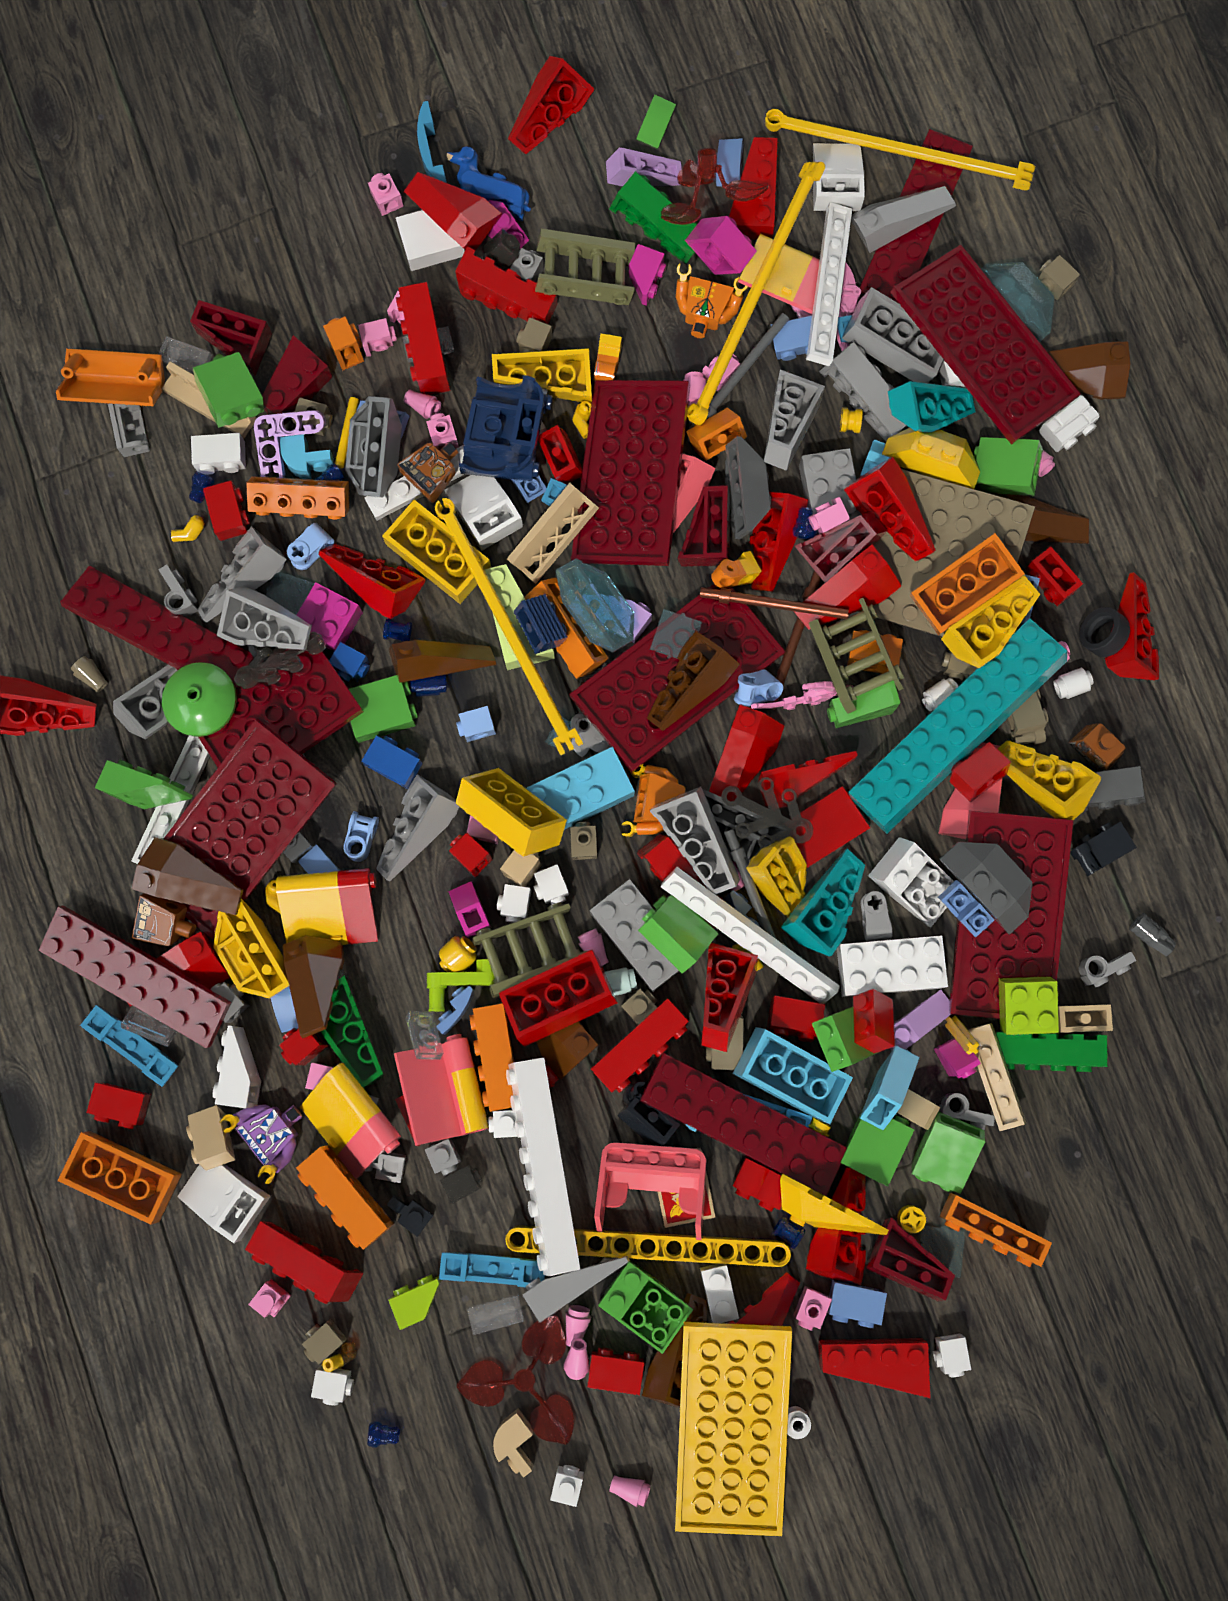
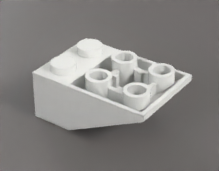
M813 143V162H823L825 164V170L820 181L813 182L814 211H826L830 202L852 208V211H860L864 200V169L861 146L855 144Z
M470 475L444 490L481 551L523 527L521 516L494 477Z
M900 837L868 875L883 891L930 928L947 908L938 896L954 882L915 842Z
M228 1026L227 1031L225 1030L222 1035L221 1044L224 1046L223 1057H219L217 1071L220 1072L219 1082H216L213 1088V1098H216L215 1104L253 1108L258 1104L261 1080L244 1028Z
M223 1164L207 1171L199 1165L177 1197L214 1230L231 1242L236 1243L242 1240L271 1196Z

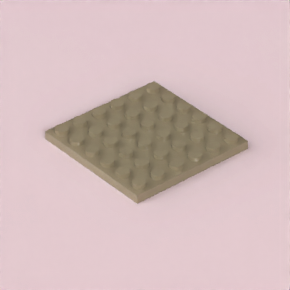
M901 469L907 477L936 551L915 562L893 542V537L888 532L885 533L873 546L888 563L902 587L882 603L873 605L878 619L938 636L910 597L911 592L994 533H996L1018 563L1035 506ZM946 631L940 634L939 636L943 637Z

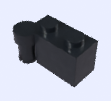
M1110 821L1097 829L1099 831L1098 835L1091 837L1088 834L1076 841L1078 846L1073 848L1070 854L1074 860L1077 859L1087 877L1137 848L1121 822L1113 825Z
M637 1082L630 1085L623 1092V1100L626 1105L617 1116L649 1145L663 1146L680 1124L671 1116L640 1101L646 1086H643L645 1082Z

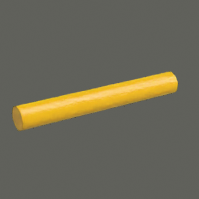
M350 397L335 461V466L338 468H344L346 461L350 419L356 413L359 399L355 397Z

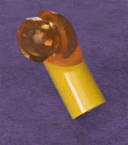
M354 1342L343 1343L341 1346L342 1353L325 1359L322 1364L323 1369L326 1372H331L355 1359L357 1356V1351H355L356 1344Z

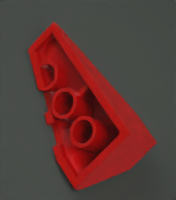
M549 56L535 78L508 140L524 154H527L546 139L551 131L563 125L568 117L573 113L579 112L594 91V88L563 58Z
M417 172L404 190L439 227L464 249L468 246L476 251L502 216V213L485 198L420 172Z

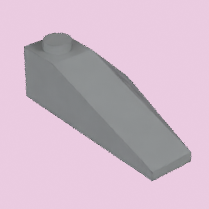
M943 186L871 204L852 214L851 222L868 252L871 253L956 206V203L946 187Z
M252 526L235 546L233 553L236 555L229 566L224 565L222 568L221 581L219 584L215 583L212 585L197 610L205 622L210 621L222 612L228 589L246 586L255 590L270 580L275 573L280 572L284 562L287 560L278 548Z
M242 586L226 591L217 636L236 645L272 646L304 650L307 648L312 625L264 594Z
M167 665L113 701V714L129 732L147 739L166 726L168 720L162 708V694L167 681L177 669Z
M416 775L403 797L401 803L405 805L400 818H395L393 824L396 826L395 833L392 839L387 840L376 868L388 881H391L449 825L460 807L451 795L419 775Z
M628 1256L580 1270L549 1277L542 1282L538 1277L525 1286L528 1291L523 1294V1297L538 1321L542 1322L628 1263L630 1259Z

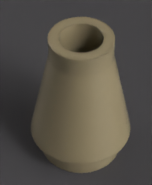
M86 656L78 659L71 667V670L74 672L73 676L93 688L97 693L108 684L94 661Z

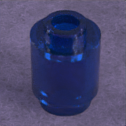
M446 674L412 680L411 691L416 692L417 697L441 695V693L447 692Z

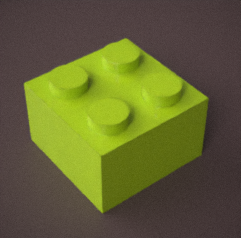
M1051 977L999 979L1001 1031L1006 1035L1059 1033L1058 991L1055 979Z

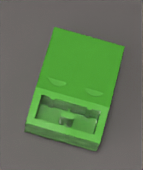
M107 760L95 786L96 789L142 809L185 801L193 797L192 794L184 791L186 786L174 781L169 783L170 778L158 773L151 776V771L139 766L133 770V765L119 760L118 763Z
M632 1260L623 1266L598 1303L600 1308L662 1354L693 1311L688 1304Z

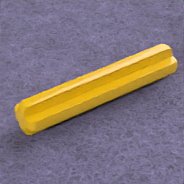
M948 1016L945 1019L947 1021L945 1027L967 1054L972 1052L977 1054L979 1052L977 1040L958 1017L950 1018Z

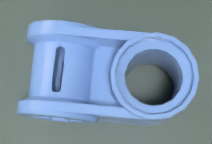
M313 523L288 546L287 555L296 569L305 570L320 557L318 555L319 550L333 545L334 539L317 523Z
M767 670L741 674L738 677L739 689L734 696V701L746 707L755 703L774 701L782 694L783 684Z
M353 811L344 842V851L351 860L361 862L368 857L373 838L377 832L379 817L369 818ZM360 843L363 845L360 853H351V847L354 844Z

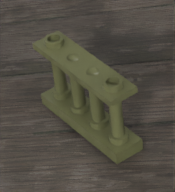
M548 229L540 230L537 251L545 252V274L539 273L535 292L546 295L554 294L603 301L616 305L630 304L634 287L625 286V264H630L635 252L634 242ZM555 254L569 256L568 277L554 276ZM578 257L592 259V281L578 279ZM602 261L616 263L615 284L601 282Z
M864 598L859 599L863 609L862 612L832 626L822 627L818 619L809 622L840 702L847 714L857 710L853 702L857 700V696L894 681L899 691L903 689L900 680L904 676L898 664L893 666L874 621L878 616L873 605L867 606ZM868 620L872 631L837 647L835 645L830 646L829 640L832 639V636ZM874 640L877 641L880 648L879 652L846 667L843 665L839 667L837 660L841 659V655ZM885 660L889 669L888 672L853 688L852 686L847 687L845 680L849 679L848 676Z
M559 902L547 907L548 911L492 931L490 928H485L476 932L477 936L473 937L472 943L474 946L483 944L495 980H493L494 984L490 985L489 988L492 998L500 996V992L587 952L580 953L579 949L576 950L563 914L568 913L570 910L569 903L562 906V903ZM552 918L555 920L567 952L565 954L566 958L559 961L552 958L540 926L541 922ZM529 926L543 960L541 963L542 967L535 970L528 966L516 931ZM504 935L507 936L519 969L517 972L518 976L510 979L508 975H504L492 942L493 939Z

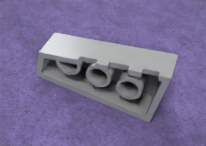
M854 342L837 355L830 366H825L819 371L824 377L829 375L835 381L833 387L839 393L843 391L849 396L850 404L855 410L862 409L866 413L864 415L865 420L885 441L907 426L892 416L889 407L888 391L894 389V387L884 381L879 368L868 361L865 351L860 346H856Z
M780 370L764 456L765 463L787 470L820 407L825 386Z
M701 787L658 803L650 809L652 815L662 824L664 831L679 847L678 850L687 858L693 866V870L708 890L718 894L737 886L740 878Z

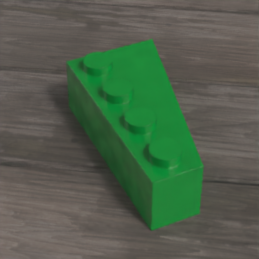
M635 171L619 190L609 210L615 214L620 211L626 216L625 221L632 226L634 224L641 226L644 235L650 239L656 240L658 238L661 240V247L686 264L695 252L685 240L698 223H694L689 219L682 208L673 205L664 192L657 191L644 175H639Z

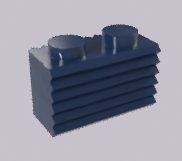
M546 594L523 600L514 610L516 619H518L520 627L523 628V632H525V636H527V640L532 649H534L535 654L559 647L568 638L567 629L563 623H560L556 615L555 605L548 600Z

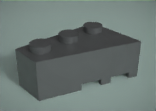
M1141 767L1095 772L1101 776V781L1083 812L1088 811L1090 807L1109 809L1113 808L1114 805L1133 806L1146 803Z

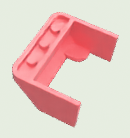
M610 1143L605 1146L601 1156L594 1214L597 1232H602L605 1207H620L627 1199L628 1189L679 1193L678 1201L681 1210L687 1214L696 1215V1240H701L705 1203V1155L700 1150L627 1143Z

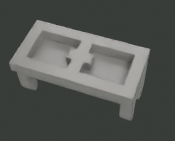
M109 403L108 407L116 446L123 457L149 452L150 449L141 407L139 405Z

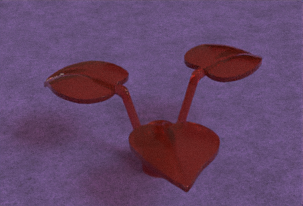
M703 148L698 151V165L689 159L677 176V182L685 187L695 186L691 204H669L662 209L661 219L679 225L696 222L702 215V211L695 208L700 185L710 184L715 181L716 173H718L722 187L726 190V197L736 201L755 199L767 191L769 185L744 180H735L727 184L722 173V165H717V151L713 148Z
M549 1316L542 1322L537 1321L527 1329L522 1339V1350L526 1355L534 1357L527 1369H521L516 1372L514 1379L502 1380L503 1371L501 1367L493 1361L484 1360L474 1364L457 1383V1389L466 1399L484 1407L494 1406L503 1400L504 1389L502 1386L514 1384L519 1391H530L541 1404V1406L536 1407L532 1411L530 1417V1425L534 1433L545 1441L564 1445L568 1444L571 1439L574 1417L570 1404L559 1395H552L545 1402L534 1389L536 1376L532 1372L538 1359L544 1364H553L560 1360L565 1353L566 1338L557 1316Z

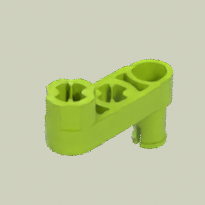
M488 959L476 960V972L427 973V989H429L428 1011H445L444 989L447 986L493 985L495 977Z

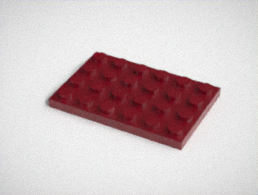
M310 634L306 649L284 648L236 681L234 685L237 693V703L231 719L219 731L198 738L216 766L219 767L252 723L259 719L300 754H303L364 711Z

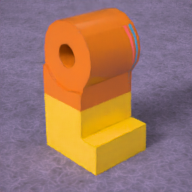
M600 334L594 381L615 380L622 349V337Z
M751 551L743 552L735 561L723 560L713 571L711 578L718 587L730 588L752 583L762 571Z

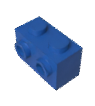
M376 735L361 762L366 767L408 789L422 766V762L418 759L419 754L409 748H406L404 751L396 747L398 743L387 736H384L382 739Z

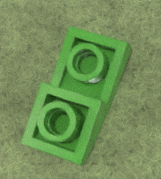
M654 95L636 140L658 149L676 104Z

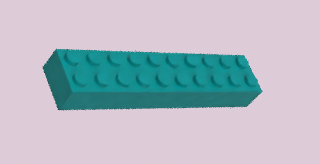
M1029 619L1011 636L998 656L981 668L976 669L849 791L852 801L888 834L952 772V767L958 761H964L975 748L986 740L1067 662V650L1034 621Z

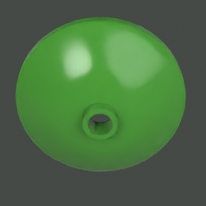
M202 662L192 663L177 670L167 681L162 694V708L168 722L179 732L195 737L207 736L222 729L231 719L237 703L236 688L229 675L213 664ZM197 692L196 698L191 699V694Z

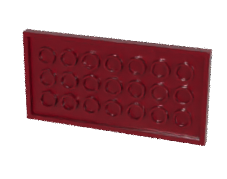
M959 245L907 278L890 292L1011 445L1080 395L1079 391L962 245Z
M595 380L580 492L599 509L573 539L571 554L573 563L669 566L690 393L689 381ZM584 502L578 509L577 515H582L589 505Z
M715 584L709 587V589L721 590V588ZM732 587L726 588L731 589V592H735ZM698 595L570 693V697L633 773L738 691L739 675L766 669L784 655L785 651L746 604L729 602V604L719 603V600L702 598ZM697 631L724 649L740 665L725 684L662 731L649 721L647 717L659 693L665 690L668 685L669 679L667 676L670 670H675L679 662L677 656L693 633Z
M256 719L163 839L181 844L186 848L187 852L203 860L205 865L213 871L221 873L243 889L241 899L245 902L337 783L263 722ZM185 904L187 907L186 918L193 924H196L210 938L214 939L218 922V911Z
M969 810L966 842L998 844L1033 883L1029 917L1010 935L994 919L977 937H974L958 920L950 994V1014L1000 1019L999 979L1051 977L1057 981L1073 820Z

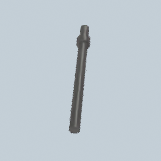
M782 313L714 396L709 404L706 420L717 413L716 409L789 321L787 315ZM693 423L690 426V429L696 426V424Z
M733 828L726 830L724 834L731 849L729 854L732 861L736 862L761 929L776 939L756 885L746 869L748 865L745 860L747 855L744 847L740 846Z

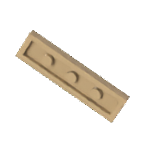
M169 362L166 368L171 375L162 387V390L215 422L195 382L194 375ZM248 417L223 427L233 433H240L244 439L254 425L256 417Z
M569 483L508 556L507 560L520 569L534 583H537L599 507ZM584 502L589 505L582 515H577L578 509ZM571 523V529L568 533L562 534V528L565 524ZM555 542L553 551L546 553V547L550 543ZM535 561H540L538 569L532 574L528 569Z
M992 1023L969 1029L968 1031L979 1043L977 1047L979 1052L975 1055L981 1064L977 1067L999 1131L1025 1125L1026 1120Z

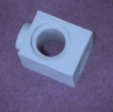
M488 706L459 714L460 721L456 722L460 737L465 735L467 742L496 734Z

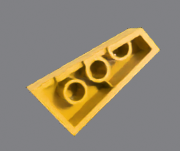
M589 349L492 354L494 383L515 385L522 382L523 375L535 378L536 382L542 388L548 389L549 395H553L555 398L577 402L588 401L592 404Z

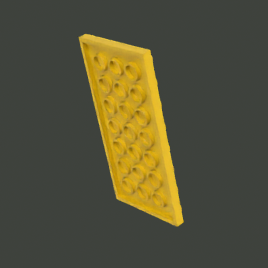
M683 1323L675 1531L782 1536L792 1328L790 1326Z

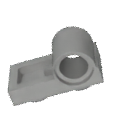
M168 565L160 568L159 572L172 590L165 596L164 603L166 608L171 613L182 615L183 617L191 616L197 612L198 609L194 605L197 599L190 589L185 591L181 585L185 581L178 570L172 571ZM178 600H183L182 606L180 608L175 609V602Z
M1132 952L1124 953L1109 962L1101 956H1092L1080 962L1079 973L1085 986L1094 984L1095 987H1098L1109 981L1107 976L1115 972L1117 975H1120L1130 970L1129 964L1135 962L1136 959ZM1091 961L1095 962L1098 966L1096 975L1089 971L1088 966Z
M946 1094L942 1098L941 1104H939L940 1109L938 1112L958 1120L970 1121L971 1125L985 1130L986 1125L994 1126L995 1116L968 1110L969 1102L962 1094ZM954 1097L958 1098L961 1103L960 1109L957 1112L951 1111L949 1107V1102Z

